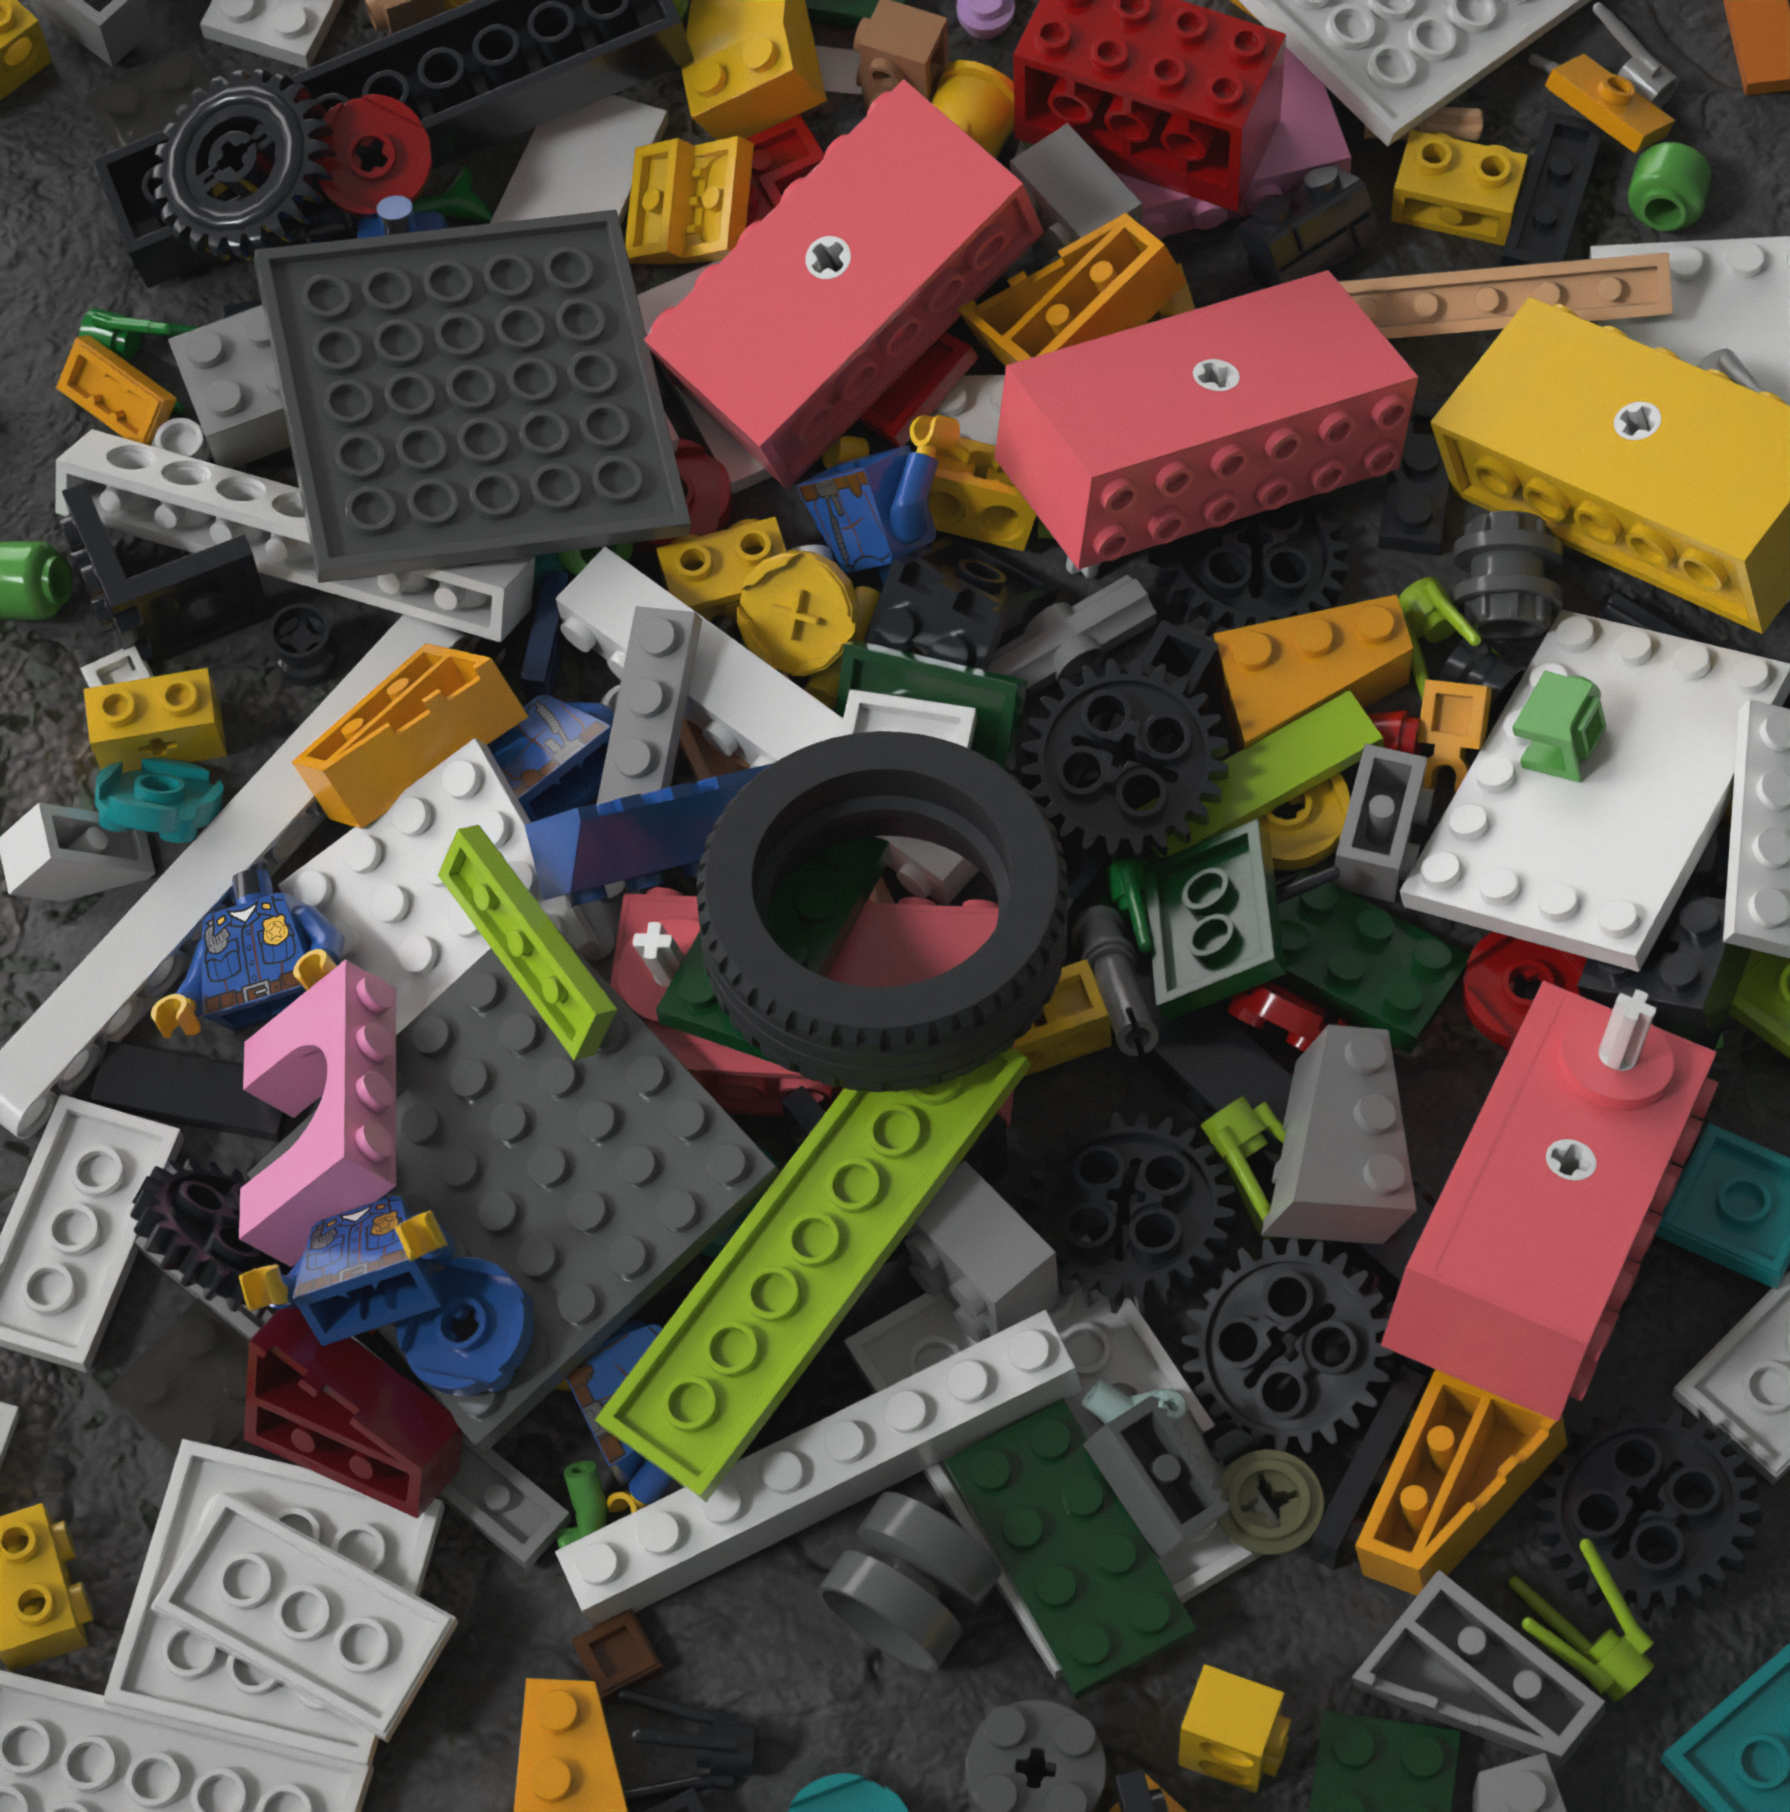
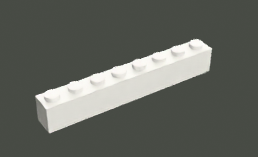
M604 547L556 597L562 622L560 629L563 635L579 650L588 652L590 649H593L608 660L609 668L620 680L622 678L636 606L695 612L607 547ZM699 615L702 619V625L683 720L687 718L701 728L704 738L714 749L725 756H731L735 753L750 764V768L772 764L801 748L840 735L843 722L842 717ZM875 836L889 841L892 857L887 865L897 872L896 876L900 883L916 897L926 899L929 895L942 906H948L979 871L976 866L959 854L935 843L902 836Z
M1045 1309L737 1461L707 1503L684 1487L555 1551L581 1611L595 1627L630 1608L635 1613L973 1446L1063 1398L1066 1400L1082 1392L1083 1388L1076 1368Z

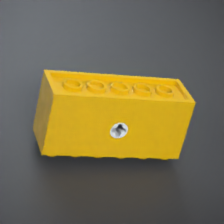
M1529 297L1431 420L1430 423L1455 496L1490 512L1522 511L1536 514L1546 521V527L1551 529V535L1558 538L1563 545L1760 634L1766 631L1784 605L1790 601V406L1777 395L1766 391L1758 393L1734 383L1727 375L1718 370L1709 369L1706 371L1686 363L1668 349L1662 347L1653 349L1630 339L1625 333L1613 326L1601 327L1579 318L1572 310L1563 305L1555 304L1551 306Z

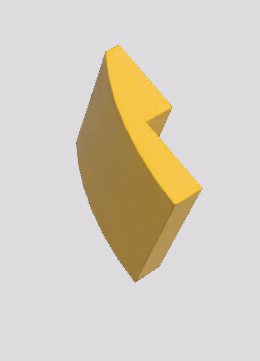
M734 136L699 145H692L680 138L636 147L625 240L629 263L688 264L723 260L737 246L739 237L746 229L754 143L740 136Z

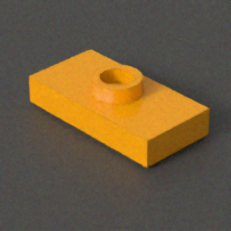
M1582 54L1553 68L1545 84L1548 90L1635 153L1667 137L1675 121L1637 93L1630 81L1610 73L1586 54Z
M90 335L76 337L56 386V389L125 439L149 446L152 445L159 427L168 421L177 400L170 392Z

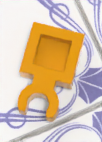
M1425 679L1420 716L1421 723L1417 742L1434 744L1435 748L1434 755L1427 759L1424 787L1436 789L1438 772L1445 766H1451L1456 773L1455 791L1457 792L1471 767L1465 760L1466 748L1481 750L1486 741L1492 695L1491 687Z

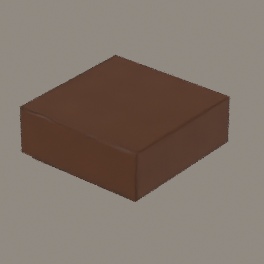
M632 1608L571 1639L573 1647L591 1681L596 1683L603 1704L616 1698L620 1689L627 1688L631 1690L664 1672Z

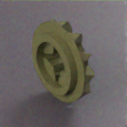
M1267 1449L1247 1453L1233 1461L1225 1469L1217 1483L1216 1489L1222 1490L1220 1500L1229 1502L1228 1512L1216 1520V1522L1221 1525L1223 1531L1227 1534L1231 1545H1239L1251 1551L1256 1558L1262 1555L1275 1554L1286 1557L1292 1550L1304 1543L1310 1542L1322 1520L1324 1498L1319 1480L1306 1463L1289 1453ZM1261 1480L1265 1490H1269L1274 1499L1285 1498L1289 1500V1503L1280 1507L1278 1527L1274 1528L1272 1521H1268L1264 1512L1253 1513L1251 1510L1248 1511L1250 1507L1258 1504L1259 1481Z

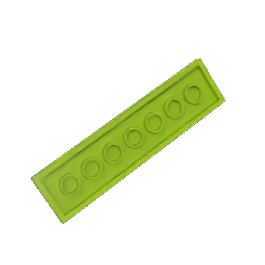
M1011 1047L1006 1052L998 1054L997 1058L990 1063L976 1068L975 1071L945 1083L932 1085L931 1087L898 1092L855 1091L844 1088L595 1418V1421L607 1432L707 1503L1030 1069L1031 1064L1028 1058Z

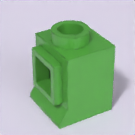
M1548 671L1543 672L1512 727L1514 736L1533 740L1520 759L1522 768L1581 782L1579 766L1583 759H1589L1607 727L1600 700L1601 692L1592 681L1581 676L1569 677Z

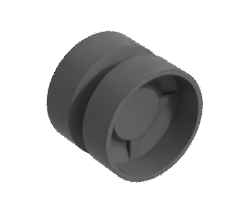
M884 1492L857 1530L859 1541L871 1556L852 1550L843 1551L817 1589V1594L822 1603L837 1619L869 1644L912 1668L935 1673L963 1632L958 1620L947 1608L966 1614L976 1613L1001 1576V1568L995 1558L982 1544L947 1516L908 1496L895 1492Z

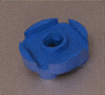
M473 1257L455 1258L441 1264L446 1269L435 1273L441 1296V1307L397 1321L396 1336L400 1350L406 1354L408 1364L412 1367L411 1370L416 1376L439 1392L453 1396H472L484 1391L497 1392L511 1383L515 1370L520 1366L528 1352L534 1329V1304L531 1296L521 1288L514 1278L495 1263ZM469 1311H476L475 1320L479 1323L477 1331L468 1340L460 1342V1337L451 1331L454 1321H465Z

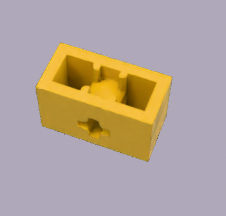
M208 668L84 689L89 742L101 770L111 764L122 761V773L141 770V761L145 758H165L192 763L227 757L220 700Z

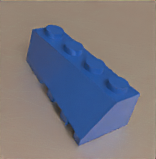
M772 764L707 778L692 785L688 782L642 795L639 793L618 798L598 805L596 803L525 824L543 900L567 895L569 906L573 907L608 898L605 885L621 881L625 882L627 893L664 884L662 871L681 867L684 879L697 876L701 856L705 853L706 840L708 835L712 833V827L717 818L725 812L724 808L737 796V792L745 784L752 781L754 776Z

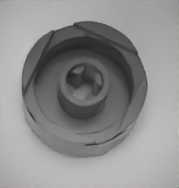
M1024 1700L992 1710L975 1733L967 1753L966 1779L970 1808L972 1812H1102L1106 1793V1761L1103 1747L1092 1723L1074 1710L1047 1700ZM1032 1769L1045 1770L1046 1777L1043 1778L1040 1788L1027 1787L1026 1777L1030 1775Z

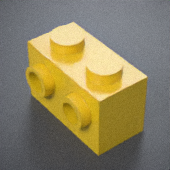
M1411 130L1394 187L1391 221L1504 246L1524 186L1528 155L1513 152L1500 145L1485 146L1457 140L1444 133H1425Z
M776 516L760 521L757 519L742 520L733 524L729 529L703 536L688 535L678 537L670 544L656 548L661 579L666 591L709 622L715 615H723L736 625L737 606L740 605V596L743 592L741 587L746 576L763 560L786 552Z
M43 1503L0 1516V1658L10 1672L89 1646L83 1624L94 1620L91 1605L83 1583L72 1584L66 1563L77 1559L73 1539L66 1521L63 1520L55 1523Z

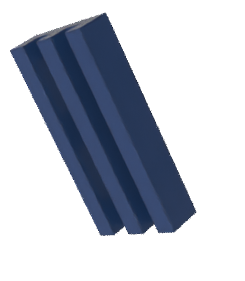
M547 570V574L543 576L521 673V682L527 704L540 695L547 694L554 698L567 640L560 629L562 622L556 597L569 585V573Z

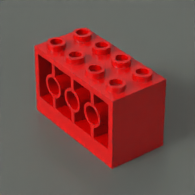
M1039 0L1013 53L1015 139L1035 145L1068 123L1112 171L1238 212L1281 119L1286 34L1183 0Z

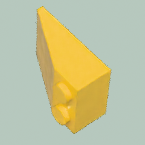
M805 0L691 1L686 36L694 60L682 65L681 70L691 118L713 138L721 140L740 136L745 139L827 101Z

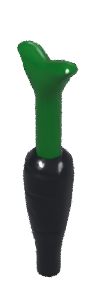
M467 166L461 168L453 183L443 193L420 198L412 203L414 213L436 211L442 214L444 218H457L480 225L490 224L494 216L485 202L471 191L473 177ZM337 206L329 207L307 214L311 220L310 225L303 224L297 220L287 222L288 231L293 236L292 242L285 241L271 231L269 233V244L272 248L357 239V222L364 217L347 213ZM250 240L248 250L251 254V259L254 258L255 250L259 249Z

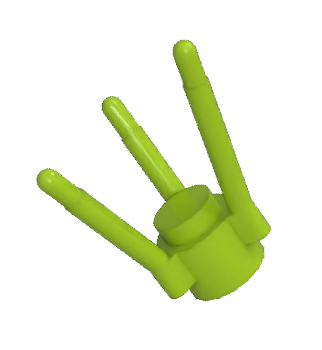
M1427 577L1414 582L1398 598L1413 645L1411 667L1421 700H1423L1425 679H1429V675L1418 642L1419 638H1426L1429 643H1437L1447 639L1457 630L1470 645L1478 646L1481 643L1480 636L1464 618L1463 614L1458 612L1457 606L1453 604V600L1438 578ZM1491 646L1492 652L1501 657Z
M1242 1096L1214 1114L1200 1126L1209 1137L1210 1142L1215 1146L1224 1164L1227 1163L1230 1177L1262 1242L1263 1239L1268 1238L1276 1241L1275 1237L1261 1236L1264 1218L1270 1213L1271 1206L1246 1159L1268 1144L1262 1135L1264 1130L1267 1129L1283 1144L1286 1131L1282 1130L1283 1123L1277 1119L1266 1101L1252 1109L1245 1097Z
M1583 1539L1579 1545L1625 1632L1623 1636L1619 1637L1610 1628L1592 1644L1519 1577H1511L1508 1580V1585L1570 1645L1530 1617L1522 1621L1523 1629L1585 1676L1600 1694L1605 1692L1613 1702H1617L1654 1668V1663L1644 1654L1654 1642L1638 1626L1592 1541Z

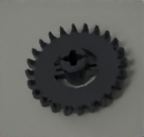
M241 68L232 73L230 83L221 75H218L212 79L211 91L209 93L198 87L192 92L194 104L191 107L180 104L176 108V114L180 119L177 124L166 123L162 131L169 137L168 143L157 145L154 155L162 159L163 163L152 169L151 178L161 184L154 191L153 199L156 203L163 206L161 220L168 226L174 227L175 238L182 243L190 244L192 249L198 254L208 255L211 251L216 258L228 261L230 258L228 248L230 246L236 256L242 260L249 261L251 259V254L248 250L250 240L258 249L272 248L269 244V233L273 231L285 241L292 242L293 236L288 231L286 223L289 217L306 225L311 224V220L300 205L301 202L306 200L319 204L325 203L324 198L311 187V183L315 180L333 181L334 179L328 170L317 164L319 159L324 157L335 158L337 156L336 151L331 146L318 140L323 135L332 136L334 130L324 120L314 119L315 117L324 116L326 113L325 108L316 100H312V93L306 86L295 84L286 73H278L273 76L266 68H259L250 76L249 73ZM256 122L264 125L251 136L241 131H231L221 136L224 131L241 123ZM209 153V168L204 171L205 159ZM230 188L244 199L224 202L215 198Z

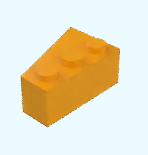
M1124 213L1059 250L1061 258L1030 276H1027L1025 271H1022L1007 280L1010 285L1009 288L979 305L973 299L957 308V310L980 344L1006 366L1144 325L1187 281L1165 244L1131 216Z
M1397 594L1214 633L1213 642L1219 645L1216 685L1236 753L1348 690L1352 692L1364 709L1409 684L1413 645Z
M425 643L292 761V764L330 820L362 829L388 812L404 790L471 740L476 738L485 744H489L529 716L492 658Z
M1435 1369L1356 1542L1355 1548L1362 1574L1416 1596L1419 1595L1438 1570L1448 1576L1566 1448L1567 1439L1563 1414L1559 1422Z
M526 1678L514 1812H629L603 1703L595 1681Z

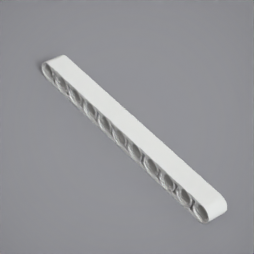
M404 614L0 1050V1124L21 1140L28 1139L36 1134L49 1121L60 1094L70 1097L101 1064L108 1041L120 1043L188 969L198 942L202 939V922L206 916L236 906L232 877L241 871L249 869L268 870L272 877L327 817V814L292 764V761L425 643L469 653V644L472 640L470 635L460 630Z

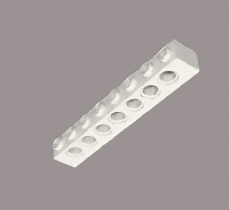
M93 429L56 459V513L60 515H69L62 491L85 482L105 528L191 553L199 552L245 534L253 552L257 570L260 573L497 642H502L532 609L535 555L318 583L300 490L297 487Z

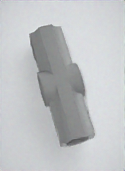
M1127 574L1072 607L1068 603L1062 602L1049 606L1038 613L1025 628L1024 635L995 651L988 671L1027 680L1025 700L1056 681L1060 685L1059 680L1062 678L1074 684L1083 666L1088 665L1090 668H1097L1106 652L1156 624L1157 613L1150 602L1148 593L1137 579H1132Z

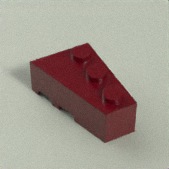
M278 1309L250 1338L244 1440L417 1519L460 1471L463 1431L457 1425L452 1413L353 1338L349 1337L321 1346L300 1309Z

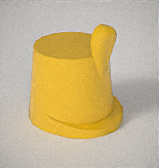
M956 60L949 62L941 74L931 103L997 159L1014 130V82L996 69L975 61Z

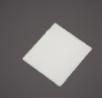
M815 45L825 91L862 95V87L856 85L860 54L852 49Z

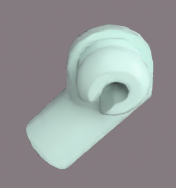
M1102 1378L1098 1379L1091 1386L1082 1402L1083 1407L1106 1423L1114 1420L1149 1396L1160 1398L1158 1407L1167 1409L1166 1419L1175 1421L1174 1429L1178 1427L1187 1414L1185 1397L1175 1389H1156L1128 1397Z

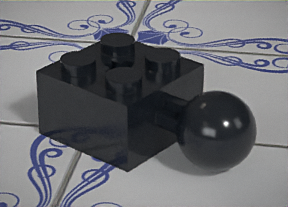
M1722 822L1718 824L1640 971L1588 958L1577 984L1580 996L1613 1009L1620 993L1632 998L1636 989L1649 994L1646 1004L1656 1007L1652 1025L1715 1051L1752 951L1749 948L1723 942L1726 900L1717 898L1726 895L1731 831L1729 826Z

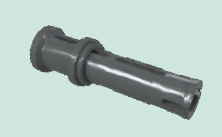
M1103 905L1091 906L1073 918L1069 927L1070 942L1074 950L1081 955L1080 961L1087 959L1088 964H1090L1120 1051L1126 1055L1139 1056L1133 1039L1140 1038L1146 1054L1156 1046L1159 1032L1151 1019L1135 977V972L1138 968V955L1132 943L1125 939L1126 924L1121 914L1112 907Z

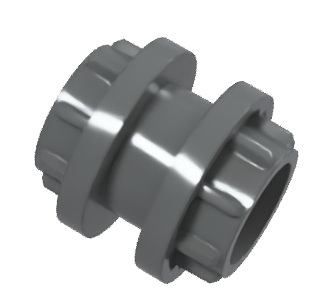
M1489 512L1475 517L1470 523L1465 525V536L1459 538L1453 545L1454 565L1458 569L1471 574L1470 579L1458 583L1453 588V604L1457 606L1458 612L1462 613L1477 634L1485 639L1516 641L1534 638L1544 633L1545 630L1551 627V616L1558 613L1563 607L1562 587L1558 583L1545 578V573L1554 571L1563 563L1562 542L1551 535V529L1546 527V521L1542 517L1528 512Z

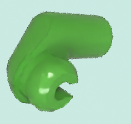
M578 1461L569 1465L564 1470L563 1474L578 1526L564 1528L557 1533L559 1549L606 1526L608 1512L606 1498L597 1466L593 1461Z

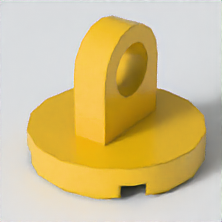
M790 550L765 559L746 576L741 587L743 592L740 596V605L737 606V625L744 644L753 654L775 670L786 671L794 676H807L834 666L843 657L844 644L854 641L859 630L860 603L852 581L835 562L816 552Z

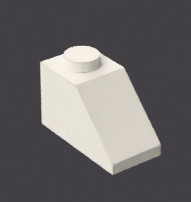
M37 803L0 837V856L8 893L15 896L64 902L148 880L155 874L146 831L136 829L125 832L109 831L99 825V812Z

